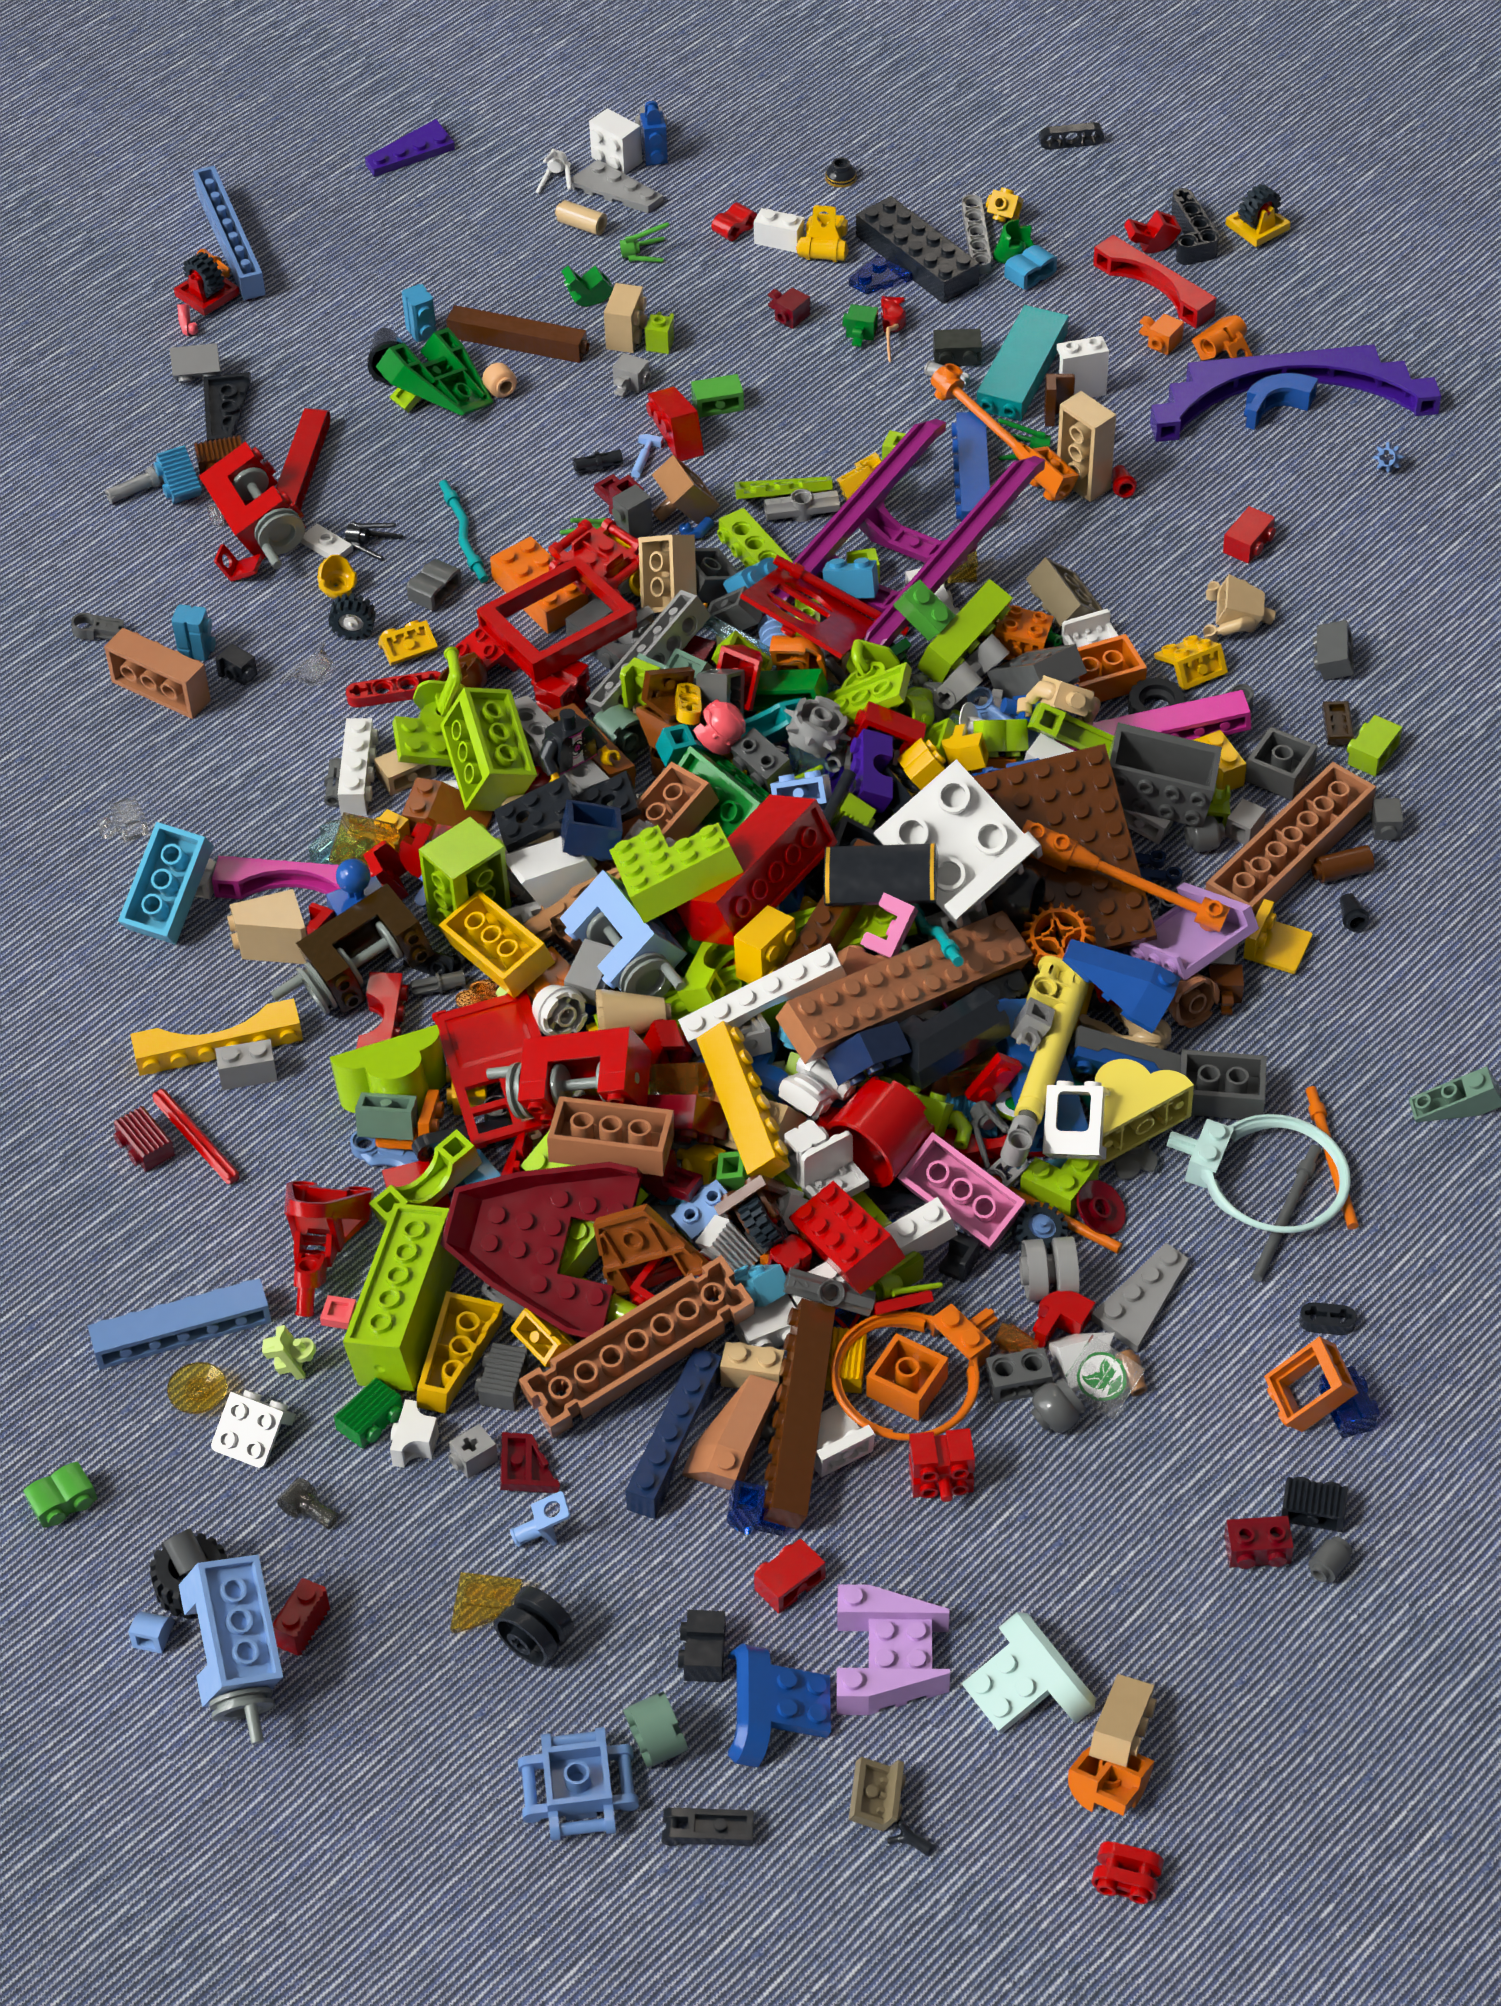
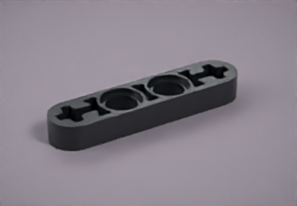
M500 1118L476 1123L478 1133L481 1134L512 1125L513 1123L509 1118ZM466 1126L420 1135L413 1141L412 1150L419 1161H432L435 1147L456 1129L470 1141ZM517 1136L487 1144V1147L480 1148V1150L507 1145L513 1142Z

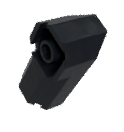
M982 986L929 1019H922L917 1015H912L898 1023L912 1052L902 1058L903 1063L894 1067V1069L919 1088L924 1089L1011 1035L1009 1017L1005 1010L1002 1012L998 1011L996 1005L1000 1002L995 995Z

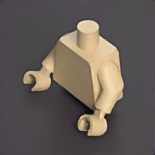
M1230 574L1222 585L1216 581H1211L1208 584L1206 599L1209 601L1217 600L1216 624L1219 627L1216 628L1212 624L1206 625L1203 629L1204 639L1217 642L1218 635L1220 634L1226 636L1236 632H1253L1260 621L1269 625L1272 624L1276 611L1264 607L1265 593L1262 590L1250 585L1246 580H1240Z
M1043 675L1042 681H1039L1026 697L1017 700L1016 713L1019 714L1025 711V717H1030L1033 704L1043 702L1050 706L1081 715L1078 717V720L1092 726L1101 703L1097 697H1094L1093 691Z

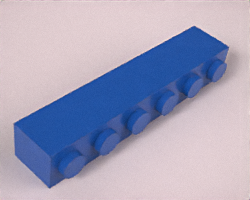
M956 412V422L951 423V435L956 437V439H952V453H957V455H953V470L958 469V471H954V486H959V488H955V503H960V505H956V519H961V522L990 489L986 424L972 412Z

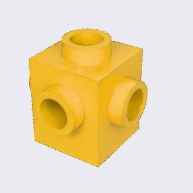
M1001 188L1000 191L993 190L992 195H989L987 198V212L993 215V220L1005 223L1006 219H1019L1024 199L1013 195L1014 191Z

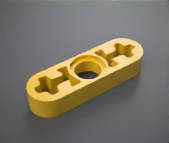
M691 683L678 684L675 696L677 721L687 725L699 724L702 711L700 687Z

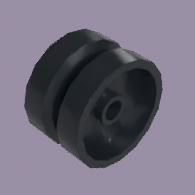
M523 1586L511 1600V1606H506L493 1621L494 1629L504 1644L517 1656L535 1666H545L557 1653V1646H562L575 1631L574 1623L565 1609L551 1596L532 1586Z

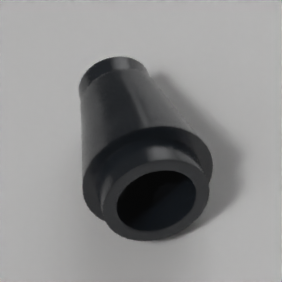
M1353 894L1343 895L1340 898L1343 925L1353 932L1363 930L1368 925V912Z

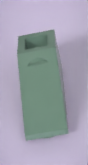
M1486 1066L1408 1099L1415 1121L1425 1122L1480 1116L1501 1107V1090L1499 1083Z

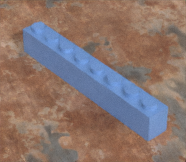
M215 166L193 170L196 193L226 262L231 269L234 280L239 287L243 300L266 295L262 271Z

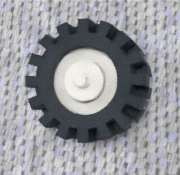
M352 593L350 597L347 594H343L342 598L338 596L332 602L328 624L329 627H332L331 631L333 633L338 631L337 636L340 638L342 635H345V640L353 637V640L358 641L359 636L361 639L366 638V635L369 636L371 630L373 631L376 616L375 607L373 604L370 605L369 599L363 601L364 596L359 595L358 598H355V594Z

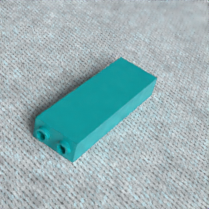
M1024 305L977 391L976 403L987 413L1022 421L1058 353L1057 344L1063 343L1068 334L1069 315Z

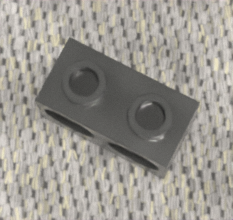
M1044 1347L1037 1349L1027 1348L1010 1354L1000 1353L986 1358L985 1376L994 1404L1033 1397L1041 1386L1053 1382V1374Z

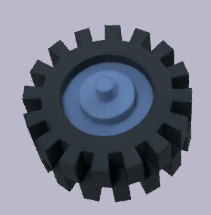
M1035 1202L1033 1207L1031 1204H1028L1025 1209L1022 1208L1012 1229V1235H1015L1013 1241L1015 1244L1020 1242L1018 1247L1020 1251L1022 1240L1043 1239L1047 1254H1050L1052 1239L1067 1236V1221H1063L1065 1217L1063 1213L1056 1214L1058 1211L1057 1207L1054 1206L1050 1210L1048 1209L1049 1203L1045 1202L1043 1207H1040V1202Z

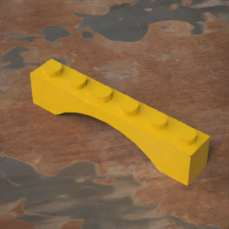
M294 998L266 1004L247 1021L216 1033L185 1035L155 1028L130 1034L139 1076L215 1060V1048L267 1039H271L272 1047L303 1040Z

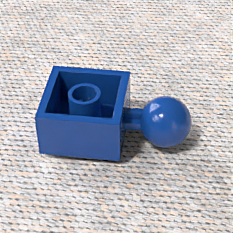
M354 858L347 859L336 870V881L341 889L326 894L328 908L334 910L336 917L382 887L376 876L371 877L369 867L363 861Z

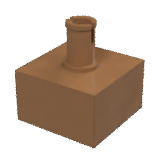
M674 455L652 474L667 496L652 511L662 523L678 508L696 524H699L705 517H709L720 507L700 476Z

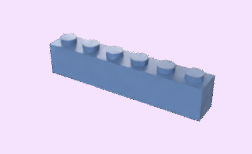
M260 1278L246 1280L240 1284L225 1288H217L200 1295L188 1296L171 1303L159 1304L142 1311L130 1312L109 1320H100L87 1326L98 1367L101 1370L267 1324L272 1321Z

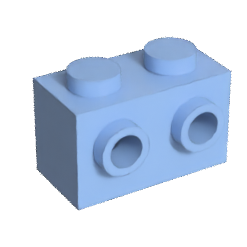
M820 770L804 772L805 777L795 779L794 774L778 776L779 781L770 784L772 795L817 799L819 804L827 803L832 795L829 774L821 775Z
M717 1180L701 1187L697 1195L690 1202L680 1204L676 1208L675 1213L671 1215L676 1227L697 1250L700 1248L695 1244V1241L714 1215H718L714 1205L721 1201V1197L724 1194L728 1193Z

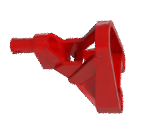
M291 1181L286 1184L284 1213L288 1219L294 1241L295 1268L293 1286L298 1287L295 1315L302 1317L314 1315L315 1288H319L326 1282L327 1267H332L337 1253L342 1251L344 1244L372 1219L373 1210L369 1203L374 1197L373 1188L363 1186H349L344 1189L318 1187L317 1183L310 1181ZM308 1233H309V1234H320V1235H326V1236L308 1235ZM308 1245L325 1247V1251L306 1249Z

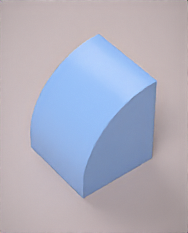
M140 1611L135 1616L128 1631L132 1647L162 1654L175 1623L174 1619Z

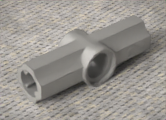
M798 489L792 492L789 497L764 500L766 521L792 517L795 521L805 522L810 520L814 514L837 512L840 509L837 490L811 493L805 489Z

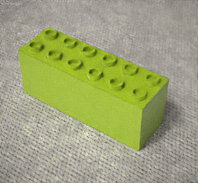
M394 1203L343 1340L359 1386H366L377 1377L388 1387H391V1389L415 1390L429 1351L445 1293L450 1291L460 1263L457 1258L440 1245L449 1208Z

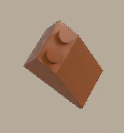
M416 777L401 816L409 819L410 834H412L418 821L423 823L426 817L435 820L436 823L427 839L431 841L438 824L453 828L468 817L474 819L478 824H483L488 829L494 811L465 810L458 789L442 781Z

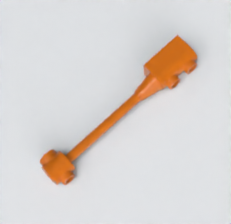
M947 363L935 371L931 377V385L936 388L934 393L936 398L946 401L956 397L1011 447L1019 460L1032 456L1045 459V469L1037 474L1029 484L1035 487L1041 485L1045 489L1043 496L1047 500H1062L1069 495L1079 474L1048 446L1032 449L1022 442H1018L963 391L964 381L960 378L963 371L960 367Z
M1030 820L1026 821L1022 832L1025 834L1029 831L1041 844L1043 853L1039 859L1032 853L1029 857L1063 872H1066L1068 866L1092 871L1097 870L1196 913L1194 922L1198 923L1202 929L1220 932L1230 907L1208 897H1204L1202 904L1100 860L1098 856L1080 845L1078 841L1069 838L1065 834L1055 832L1040 823Z

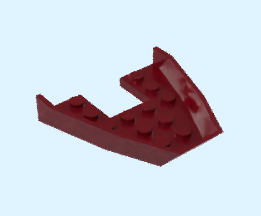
M613 1162L520 1171L454 1188L440 1245L490 1287L563 1332L585 1339L606 1326L615 1287L559 1274L572 1221L577 1219L594 1223L598 1217L635 1207L643 1173L636 1167Z

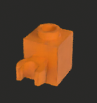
M1163 314L1156 322L1149 316H1144L1140 320V324L1144 326L1139 330V333L1143 336H1149L1148 347L1169 355L1183 339L1184 322L1167 314Z

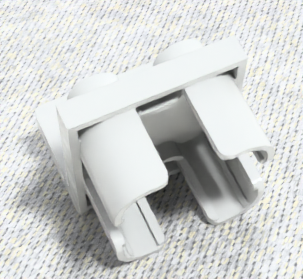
M957 759L873 833L882 845L936 843L939 855L936 904L958 928L964 925L961 916L969 908L973 907L979 912L982 909L981 902L1015 872L1019 875L1024 872L1021 862L1031 853L1037 859L1043 855L1041 844L1029 831L1024 834Z

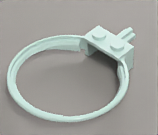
M1261 1114L1246 1117L1229 1126L1207 1119L1198 1140L1172 1131L1166 1145L1167 1147L1192 1155L1185 1177L1186 1182L1208 1188L1213 1201L1224 1212L1241 1222L1265 1231L1297 1233L1317 1228L1331 1220L1341 1210L1350 1191V1170L1342 1150L1324 1131L1309 1122L1295 1117L1279 1114ZM1269 1128H1287L1311 1137L1329 1153L1337 1167L1339 1191L1335 1201L1324 1213L1314 1218V1221L1298 1226L1269 1225L1244 1215L1227 1200L1218 1180L1214 1179L1213 1172L1216 1173L1230 1138L1235 1142L1248 1134Z

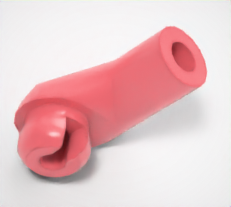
M178 304V320L182 333L186 336L196 335L198 333V326L195 322L191 323L189 304Z

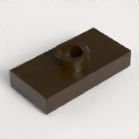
M1323 701L1322 712L1327 745H1348L1354 738L1349 701Z

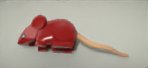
M881 296V319H883V331L886 332L889 362H891L890 332H899L906 325V311L901 306V303L905 302L903 297Z

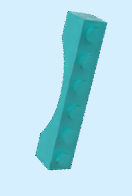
M802 698L779 702L755 716L744 719L746 732L742 734L741 738L754 727L771 743L788 740L789 735L786 726L790 724L792 717L784 710L795 711L798 702ZM679 724L662 729L655 747L665 767L671 761L678 765L689 746L711 752L697 739L693 731L697 726Z

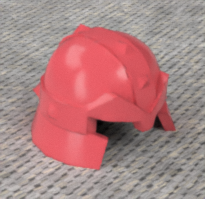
M716 699L701 713L707 725L704 726L700 723L693 731L705 748L713 753L725 755L731 752V747L746 732V723L743 714L735 705L728 702H720Z

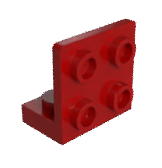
M479 627L455 646L459 651V658L468 653L475 652L483 660L487 671L497 663L503 668L507 666L513 672L520 668Z

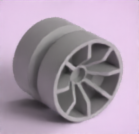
M1073 1236L1053 1238L1050 1254H1047L1043 1239L1022 1240L1019 1272L1021 1285L1024 1286L1028 1302L1041 1301L1050 1292V1283H1053L1054 1291H1073L1079 1293V1265Z

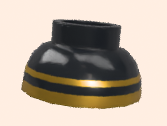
M839 157L834 159L826 170L825 180L834 187H848L856 182L857 173L847 158Z

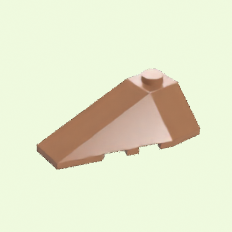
M750 1375L692 1446L682 1476L740 1493L776 1396L779 1383Z

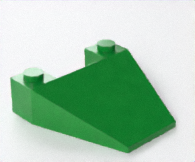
M449 328L433 332L421 349V353L427 358L428 362L421 363L405 343L389 347L376 365V368L390 384L461 416L490 406L493 403L464 345Z

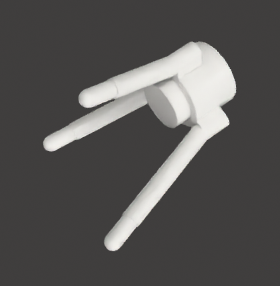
M552 149L550 154L543 160L544 163H547L548 168L536 190L538 194L543 189L552 172L559 173L564 169L568 190L572 189L571 163L567 161V156L564 152Z

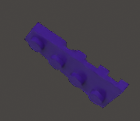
M434 119L366 156L365 165L373 176L376 177L455 150V143L437 119Z

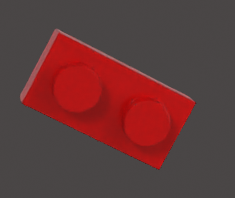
M997 1052L964 1092L967 1099L975 1103L986 1100L992 1105L1023 1068L1020 1061Z

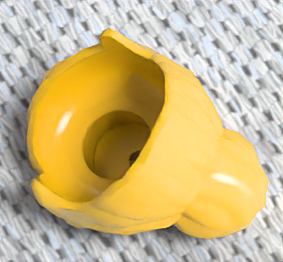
M338 554L330 555L318 567V586L325 595L332 599H336L338 596L342 598L343 594H347L349 597L352 589L357 584V573L354 572L346 558Z

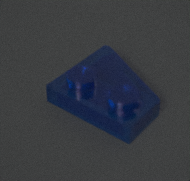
M877 255L849 278V286L867 295L880 289L893 287V282L904 279L906 283L912 280V272Z

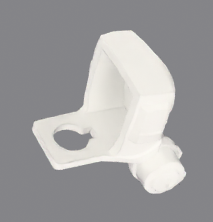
M800 1057L796 1067L798 1073L782 1080L778 1096L790 1103L793 1109L800 1114L804 1112L810 1117H806V1121H815L819 1115L828 1111L831 1104L837 1098L844 1101L855 1093L856 1085L851 1087L850 1083L838 1086L826 1060L822 1057L807 1064H804Z

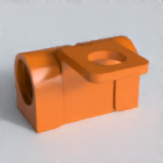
M1237 315L1221 318L1192 339L1201 361L1214 358L1227 350L1230 358H1237V351L1239 349L1244 351L1245 357L1253 356L1244 339V335L1247 333L1246 323Z

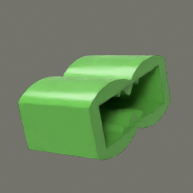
M78 1461L61 1467L51 1476L41 1478L23 1490L28 1504L43 1528L62 1523L70 1513L84 1511L98 1499L93 1485Z

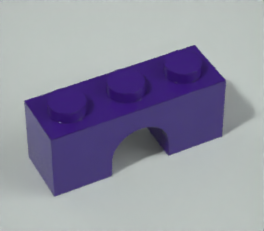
M863 728L859 736L853 738L850 746V752L853 753L850 770L856 774L850 787V793L875 808V812L882 814L893 799V778L882 775L879 772H883L893 757V736Z

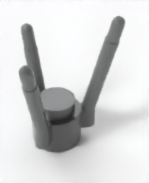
M982 1100L972 1106L970 1115L973 1120L970 1121V1124L975 1134L984 1167L988 1170L990 1163L980 1129L991 1130L997 1126L1002 1132L1008 1134L1010 1127L1001 1119L989 1101Z

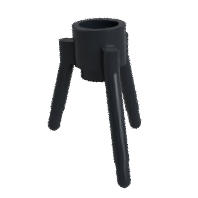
M352 522L346 528L345 539L352 544L353 549L360 550L373 558L383 561V556L362 545L369 542L370 536L403 539V535L369 530L373 528H394L396 523Z

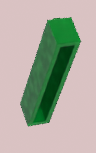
M822 668L761 671L752 711H765L779 702L806 697V700H815L816 696L826 697L829 687Z

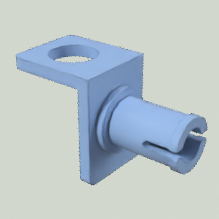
M562 1491L531 1504L534 1519L510 1529L512 1539L518 1547L540 1536L546 1538L553 1546L558 1544L553 1526L569 1519L571 1516L565 1494ZM552 1503H559L560 1512L555 1517L549 1518L545 1513L546 1508Z

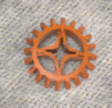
M1061 902L1059 908H1054V905L1049 903V910L1046 911L1039 907V916L1031 913L1033 920L1025 922V932L1021 933V937L1033 954L1030 960H1033L1032 963L1035 969L1038 968L1039 960L1044 956L1051 955L1063 959L1071 939L1096 945V938L1094 937L1096 934L1095 927L1091 926V919L1085 917L1082 909L1075 912L1073 904L1068 909H1065L1064 903ZM1060 923H1067V924H1070V925H1072V926H1070V927H1065V926H1063V925L1060 924ZM1051 925L1048 931L1041 933V936H1038L1045 927ZM1056 931H1058L1059 937L1062 939V947L1059 946V942L1056 940ZM1044 951H1054L1057 955L1048 954Z

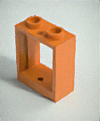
M1320 1336L1264 1376L1269 1386L1267 1392L1279 1408L1278 1416L1285 1426L1292 1427L1301 1432L1311 1427L1358 1393L1336 1344ZM1320 1364L1331 1388L1302 1409H1299L1289 1385Z

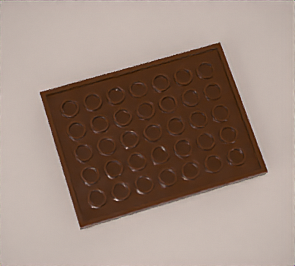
M1105 744L972 776L982 788L994 795L999 807L1021 831L1027 820L1040 823L1046 828L1060 834H1065L1069 838L1078 841L1080 845L1098 856L1100 860L1141 877ZM1029 856L1021 862L1036 868L1045 877L1046 890L1042 908L1045 911L1049 910V903H1052L1054 908H1059L1061 902L1064 903L1065 909H1068L1073 904L1075 912L1081 909L1084 911L1085 917H1089L1092 921L1091 926L1095 927V946L1115 950L1157 940V933L1145 891L1097 870L1092 871L1068 866L1066 872H1063ZM988 896L984 902L990 916L996 912L993 909V900ZM1013 923L1020 935L1022 932H1025V923ZM1060 923V924H1062V925L1065 926V927H1070V926H1072V925L1067 924V923ZM1051 925L1045 927L1038 936H1041V933L1048 931ZM1056 931V940L1059 942V946L1062 947V939L1059 937L1058 931ZM1044 951L1048 954L1057 955L1054 951ZM1033 960L1028 961L1021 969V972L1035 968L1032 963Z

